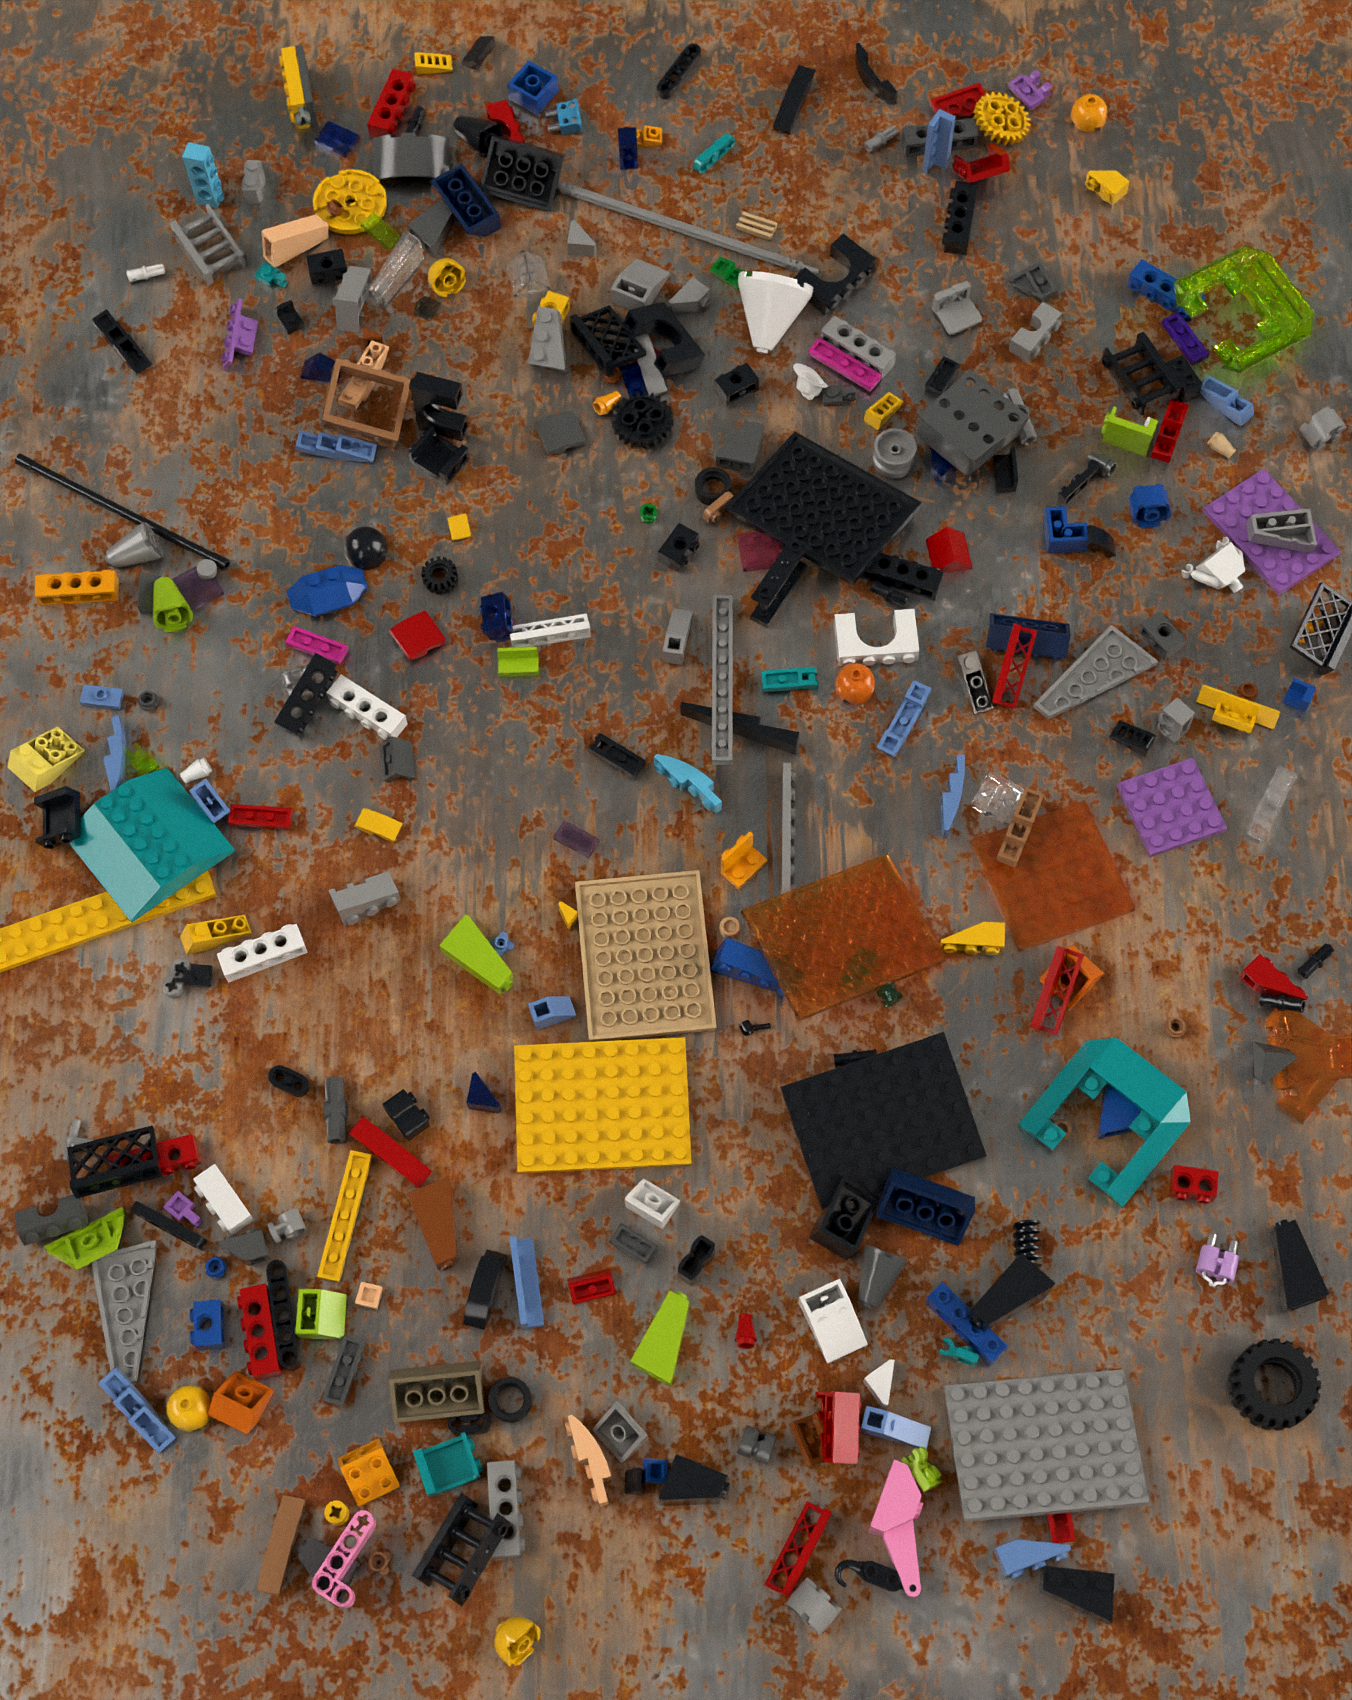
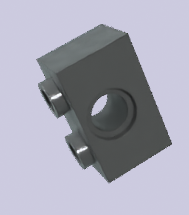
M1158 611L1142 622L1138 631L1141 637L1163 661L1181 650L1186 640L1183 633L1177 630L1172 625L1171 620L1166 615H1163L1161 611Z

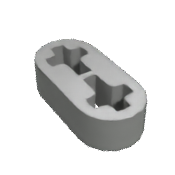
M177 959L173 962L163 982L162 989L169 998L179 997L188 980L182 983L174 982L175 978H182L183 976L181 972L179 974V971H174L175 967L184 965L189 970L190 964L185 959ZM174 983H175L177 989H176V990L173 989V990L170 992V990H169L168 987H169V986H173Z

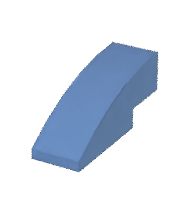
M1210 375L1201 381L1200 394L1231 421L1242 426L1254 416L1253 403L1239 397L1238 390Z

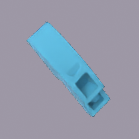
M659 754L654 756L655 770L660 775L664 774L673 788H678L683 792L688 787V791L694 797L698 796L708 811L712 810L717 814L722 809V801L712 792L714 791V782L704 773L681 760Z

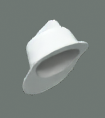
M794 364L793 369L798 375L796 388L805 398L812 400L814 396L820 394L823 388L828 387L816 371L803 364Z

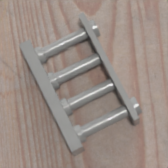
M206 204L205 207L208 215L184 227L183 225L179 226L176 220L169 223L173 236L207 286L214 283L212 275H214L215 271L239 260L243 267H246L245 258H247V255L242 247L239 248L223 226L219 220L220 216L217 210H212L210 205ZM211 221L216 227L193 240L192 238H187L188 233ZM219 234L225 240L203 252L196 251V246ZM228 247L233 251V254L212 265L205 264V259Z

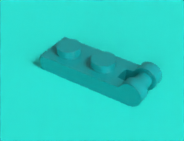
M802 667L761 671L763 692L799 689L816 690L819 688L818 680H816L817 668ZM806 676L808 680H802V677Z

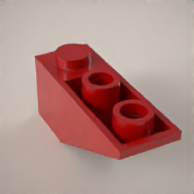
M1261 954L1239 976L1254 992L1277 996L1284 994L1287 997L1305 999V1001L1308 999L1301 987L1295 986L1287 974L1275 968L1273 962Z

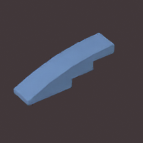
M300 430L294 450L332 459L373 463L377 444L339 434V437L323 432H319V435Z
M119 715L111 717L115 735L107 737L111 755L103 757L111 791L124 783L127 763L124 725Z
M965 754L956 755L955 773H949L948 792H942L941 818L943 838L948 837L961 800L965 775Z
M116 1366L98 1382V1385L113 1399L116 1407L128 1418V1422L158 1453L176 1438L175 1434L156 1410Z

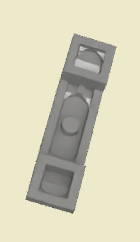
M648 333L635 336L646 351V356L637 359L648 395L650 396L654 393L655 397L668 393L663 376L654 365L656 354Z

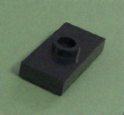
M943 356L926 382L925 388L942 395L959 370L960 364Z

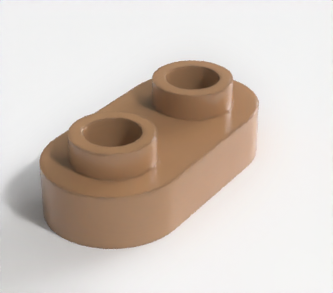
M730 491L725 492L706 508L702 518L708 523L717 522L725 512V506L735 496Z

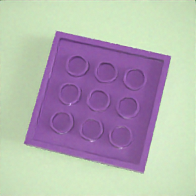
M1194 758L1117 784L1119 793L1149 857L1227 830Z

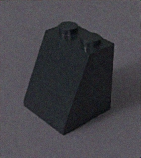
M676 1454L659 1495V1504L662 1506L719 1504L721 1498L726 1499L730 1489L728 1475Z

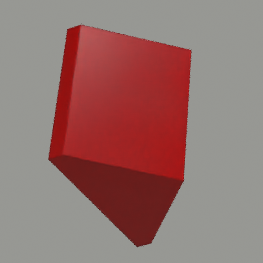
M945 527L926 539L931 567H936L944 571V573L972 569L964 533L950 527Z

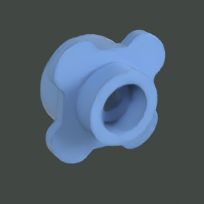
M501 932L498 937L489 940V943L499 956L506 954L514 947L513 942L509 941L508 934L505 932Z

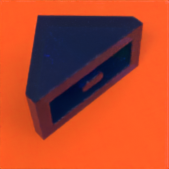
M321 352L304 361L301 379L330 382L335 361ZM339 372L337 383H339L341 372Z
M474 1072L471 1077L467 1098L468 1109L500 1113L502 1111L500 1104L479 1075Z

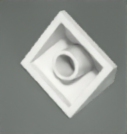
M643 1178L626 1196L625 1207L663 1230L681 1200Z

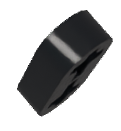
M485 1412L484 1414L450 1417L448 1420L449 1430L457 1436H461L460 1433L463 1432L466 1435L486 1433L490 1430L492 1424L489 1415ZM479 1417H483L487 1424H484L483 1428L479 1429L478 1425H471V1422H477ZM456 1419H460L462 1423L468 1422V1425L461 1426L460 1430L452 1426V1424L456 1423Z

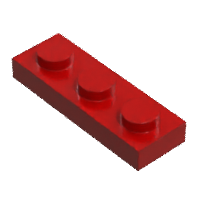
M230 805L229 826L290 830L292 808Z

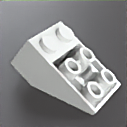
M840 1279L799 1297L798 1303L827 1364L868 1345L851 1301Z

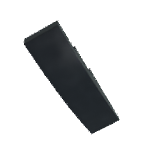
M798 65L773 124L774 130L791 134L795 120L798 119L801 107L807 98L816 72L815 69Z
M107 309L91 319L105 340L136 375L152 365L130 334L126 333L120 323L116 322Z

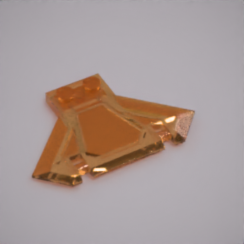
M1275 1008L1265 1020L1266 1029H1273V1035L1267 1036L1268 1045L1289 1049L1297 1056L1296 1060L1274 1076L1276 1090H1283L1284 1097L1277 1098L1278 1106L1303 1124L1339 1079L1352 1078V1034L1331 1036L1300 1012L1290 1010L1283 1012ZM1281 1028H1286L1287 1034H1282ZM1291 1089H1296V1091H1297V1095H1296V1096H1293V1095H1292V1090H1291Z

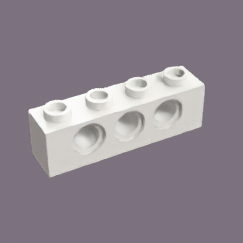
M340 675L326 692L331 706L336 709L341 708L348 717L358 719L365 728H372L384 740L392 736L397 738L407 726L404 714L343 675ZM348 698H354L352 701H346ZM364 708H370L366 712L362 711ZM381 718H385V719H386V720L383 721V722H378V720L381 719Z
M288 924L283 926L281 930L266 932L260 938L248 939L236 947L224 948L220 953H217L224 976L229 983L308 952L297 924ZM286 941V944L284 946H277L279 942ZM260 949H266L265 953L257 954ZM246 956L244 961L237 962L239 957Z

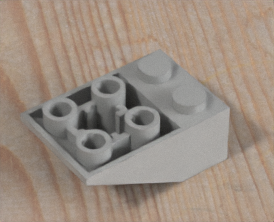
M636 259L619 274L611 287V302L629 310L652 305L670 272Z

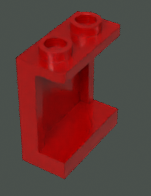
M993 143L987 145L989 156L966 162L958 155L953 156L954 162L952 163L953 171L968 183L1010 171L1008 153Z

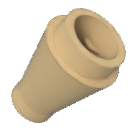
M1216 432L1207 442L1210 449L1226 456L1228 459L1236 452V449L1223 433Z

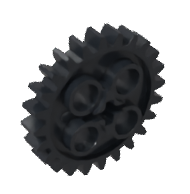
M644 391L643 396H640L639 392H636V397L629 394L628 400L623 397L622 403L617 402V408H613V415H611L614 434L618 435V440L624 439V445L630 442L631 448L635 444L638 445L639 449L642 448V445L649 449V444L656 447V441L663 443V437L668 438V432H672V426L674 425L673 412H671V406H667V401L661 402V396L655 399L654 393L647 396L646 391Z

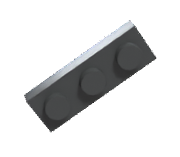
M344 1335L321 1399L323 1402L344 1408L366 1346L365 1341Z

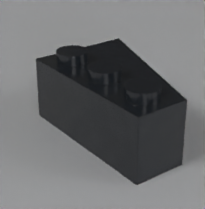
M1045 1565L1041 1568L1039 1593L1069 1605L1107 1625L1113 1622L1115 1574Z

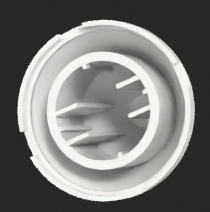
M746 271L740 272L738 286L753 348L757 349V353L767 354L768 351L774 349L811 299L813 287L807 283H804V286L801 287L797 283V279L782 275L753 271L752 276H746Z

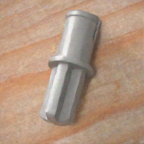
M891 126L882 133L877 132L873 138L864 142L865 149L870 153L881 145H886V141L898 135L897 128Z

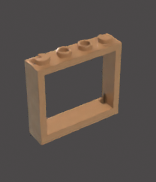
M336 358L319 428L395 449L400 434L411 379H407L403 375L390 374L385 370L372 369L365 364H355L347 359ZM339 372L402 390L393 432L330 415Z

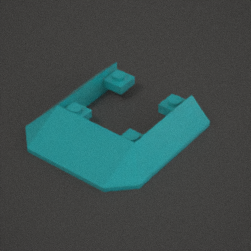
M1118 1038L1088 1040L1083 1043L1018 1125L1053 1151L1065 1137L1066 1133L1050 1120L1076 1088L1094 1101L1106 1084H1108L1134 1104L1141 1112L1129 1126V1129L1141 1137L1145 1143L1120 1174H1117L1101 1161L1088 1177V1180L1123 1208L1191 1123L1187 1092Z

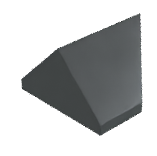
M1252 1041L1254 1076L1262 1084H1265L1297 1059V1056L1289 1049Z

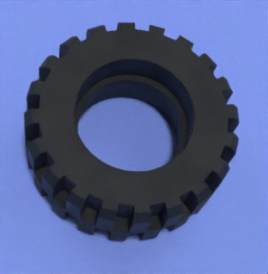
M1273 1338L1271 1341L1264 1339L1257 1344H1252L1238 1356V1359L1231 1367L1232 1372L1229 1374L1228 1381L1231 1382V1386L1228 1389L1229 1395L1234 1396L1232 1401L1234 1407L1239 1406L1241 1409L1239 1414L1243 1418L1247 1416L1251 1419L1250 1423L1257 1426L1260 1424L1262 1429L1265 1430L1275 1428L1276 1431L1297 1425L1313 1412L1315 1404L1320 1398L1318 1390L1321 1389V1381L1317 1380V1376L1320 1375L1318 1368L1313 1369L1311 1364L1314 1361L1311 1356L1306 1358L1303 1355L1305 1350L1300 1346L1297 1349L1292 1347L1293 1343L1286 1340L1282 1343L1280 1339ZM1265 1364L1276 1365L1289 1374L1294 1384V1396L1290 1402L1284 1405H1275L1261 1397L1254 1381L1255 1373L1261 1366Z

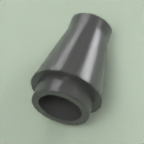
M1091 452L1087 458V462L1095 460L1099 463L1098 471L1104 476H1111L1117 467V462L1114 461V458Z

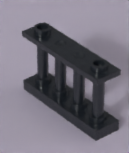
M1145 332L1137 334L1135 346L1112 355L1108 347L1104 348L1101 358L1103 366L1110 371L1130 400L1132 408L1137 410L1140 416L1144 415L1146 403L1166 394L1170 395L1173 401L1181 398L1182 384ZM1136 353L1141 354L1144 360L1123 369L1117 362ZM1145 367L1151 368L1153 374L1133 383L1127 376ZM1154 381H1160L1163 385V388L1145 396H1141L1137 390Z
M791 536L751 596V599L757 601L758 605L750 615V620L766 628L769 627L807 569V564L800 561V559L808 549V544Z
M460 1493L412 1574L414 1578L428 1587L435 1581L449 1589L451 1592L448 1598L460 1606H463L470 1597L473 1587L511 1524L510 1521L498 1513L492 1520L476 1511L475 1509L478 1504ZM470 1518L488 1528L482 1540L463 1531ZM457 1539L476 1549L469 1562L451 1552ZM445 1560L463 1569L457 1582L439 1573Z

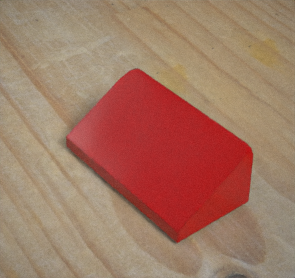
M610 1269L567 1279L573 1305L616 1294Z

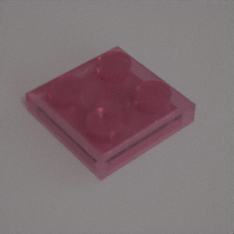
M759 531L737 534L743 572L770 569L780 554L778 542Z

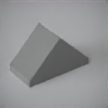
M572 220L567 241L568 254L595 257L597 255L596 243L575 220Z

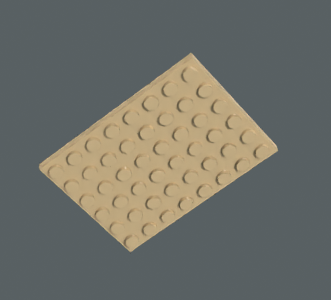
M699 870L575 882L589 1042L717 1030Z

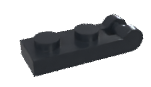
M1089 461L1087 469L1082 474H1077L1071 480V484L1060 489L1057 505L1066 506L1096 478L1099 469L1097 461Z
M598 733L595 737L596 741L587 748L590 754L601 758L633 779L645 764V759L601 733ZM602 745L606 746L604 750L600 748Z

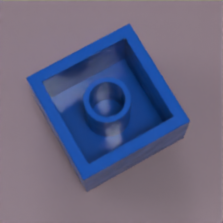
M528 60L507 84L508 97L513 102L538 115L559 92L558 76Z

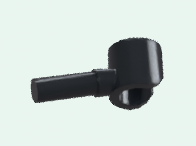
M750 1020L743 1021L740 1024L741 1026H739L742 1034L745 1036L757 1030L771 1028L770 1023L752 1026Z

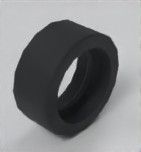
M717 467L703 469L695 479V494L697 499L705 505L709 506L725 492H731V478L723 469ZM717 479L724 483L725 488L721 493L708 494L702 490V484L707 480Z
M506 1377L493 1385L489 1392L488 1401L490 1409L496 1418L503 1422L513 1423L527 1416L531 1409L532 1396L525 1382L518 1378ZM506 1387H516L523 1394V1405L514 1413H505L498 1407V1394Z

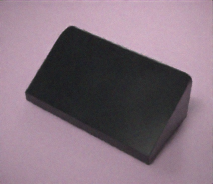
M480 36L461 61L462 64L477 70L494 48L495 38L493 36Z

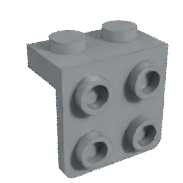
M968 281L957 283L951 288L940 290L934 294L932 309L949 335L957 334L982 322L980 313L969 298L971 285Z

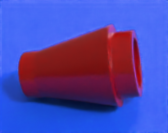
M743 1313L739 1315L734 1340L738 1348H753L757 1341L751 1314Z

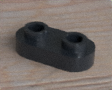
M274 1066L268 1073V1079L272 1086L292 1096L302 1097L309 1091L310 1084L307 1078L285 1066ZM283 1075V1080L278 1081L277 1077ZM298 1084H302L301 1089H295Z

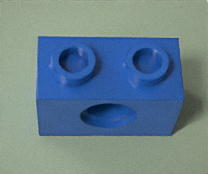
M220 1299L193 1302V1309H190V1321L193 1322L194 1331H190L191 1345L194 1344L198 1351L225 1348L224 1303ZM205 1321H212L209 1329L202 1330V1325Z

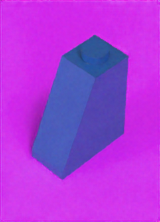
M1106 1084L1103 1090L1097 1132L1098 1139L1133 1132L1129 1129V1126L1140 1114L1139 1108L1108 1084Z

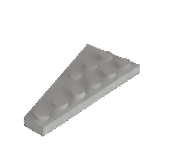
M1111 625L1034 703L1033 708L1049 720L1156 666L1158 660Z
M156 1240L115 1250L92 1262L110 1371L116 1366L131 1383L138 1380L158 1243Z

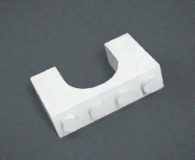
M914 609L894 610L895 638L889 644L882 647H872L860 640L856 630L855 613L835 614L834 631L838 666H846L853 663L871 666L877 663L893 664L894 662L912 663L918 661L920 651Z

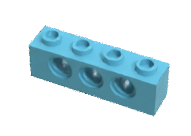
M188 142L182 158L196 203L203 206L209 204L210 207L218 209L220 202L224 199V191H222L221 180L218 177L217 167H215L214 156L211 153L210 147Z

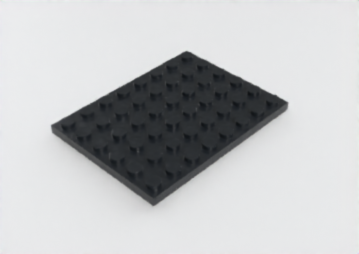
M794 432L725 506V512L783 546L787 544L791 536L808 544L809 547L802 557L853 586L921 509L922 502L801 434Z
M944 1032L780 1087L821 1211L824 1209L842 1176L876 1195L883 1192L892 1168L925 1178L987 1156Z

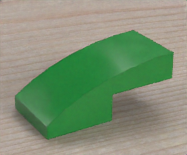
M719 257L709 269L710 272L724 283L739 290L738 277L739 273L744 272V270L736 268L735 262ZM747 272L746 276H752V274Z

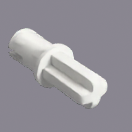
M163 264L149 267L143 265L142 268L127 271L130 283L144 279L149 280V277L165 274Z

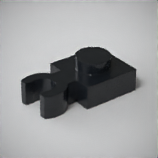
M190 964L189 970L183 966L174 968V971H180L183 975L182 978H175V983L189 980L188 986L211 987L212 965Z

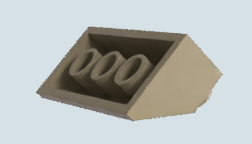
M481 1361L390 1371L389 1388L394 1423L484 1414Z

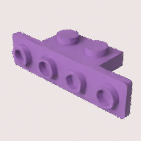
M238 299L235 304L232 303L229 309L231 319H229L226 330H228V335L224 340L226 349L221 357L223 370H227L231 365L234 351L247 356H251L253 353L258 321L240 315L242 299Z

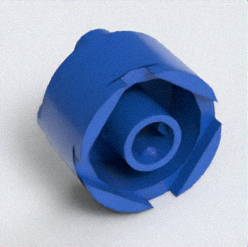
M1164 485L1136 486L1133 489V493L1129 496L1128 503L1132 521L1134 524L1137 523L1139 527L1154 528L1160 526L1161 521H1168L1170 519L1172 511Z

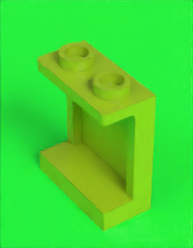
M1114 406L1111 413L1107 412L1104 419V425L1101 430V434H1104L1102 442L1146 457L1158 420L1151 418L1148 427L1115 417L1117 407Z

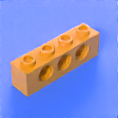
M111 570L35 575V598L39 606L118 601L119 579L115 571Z

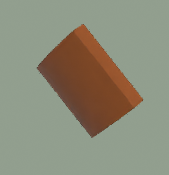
M819 1411L810 1416L792 1421L789 1424L807 1467L823 1461L820 1433H824L823 1420H818Z

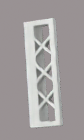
M587 613L508 626L512 647H534L591 637Z

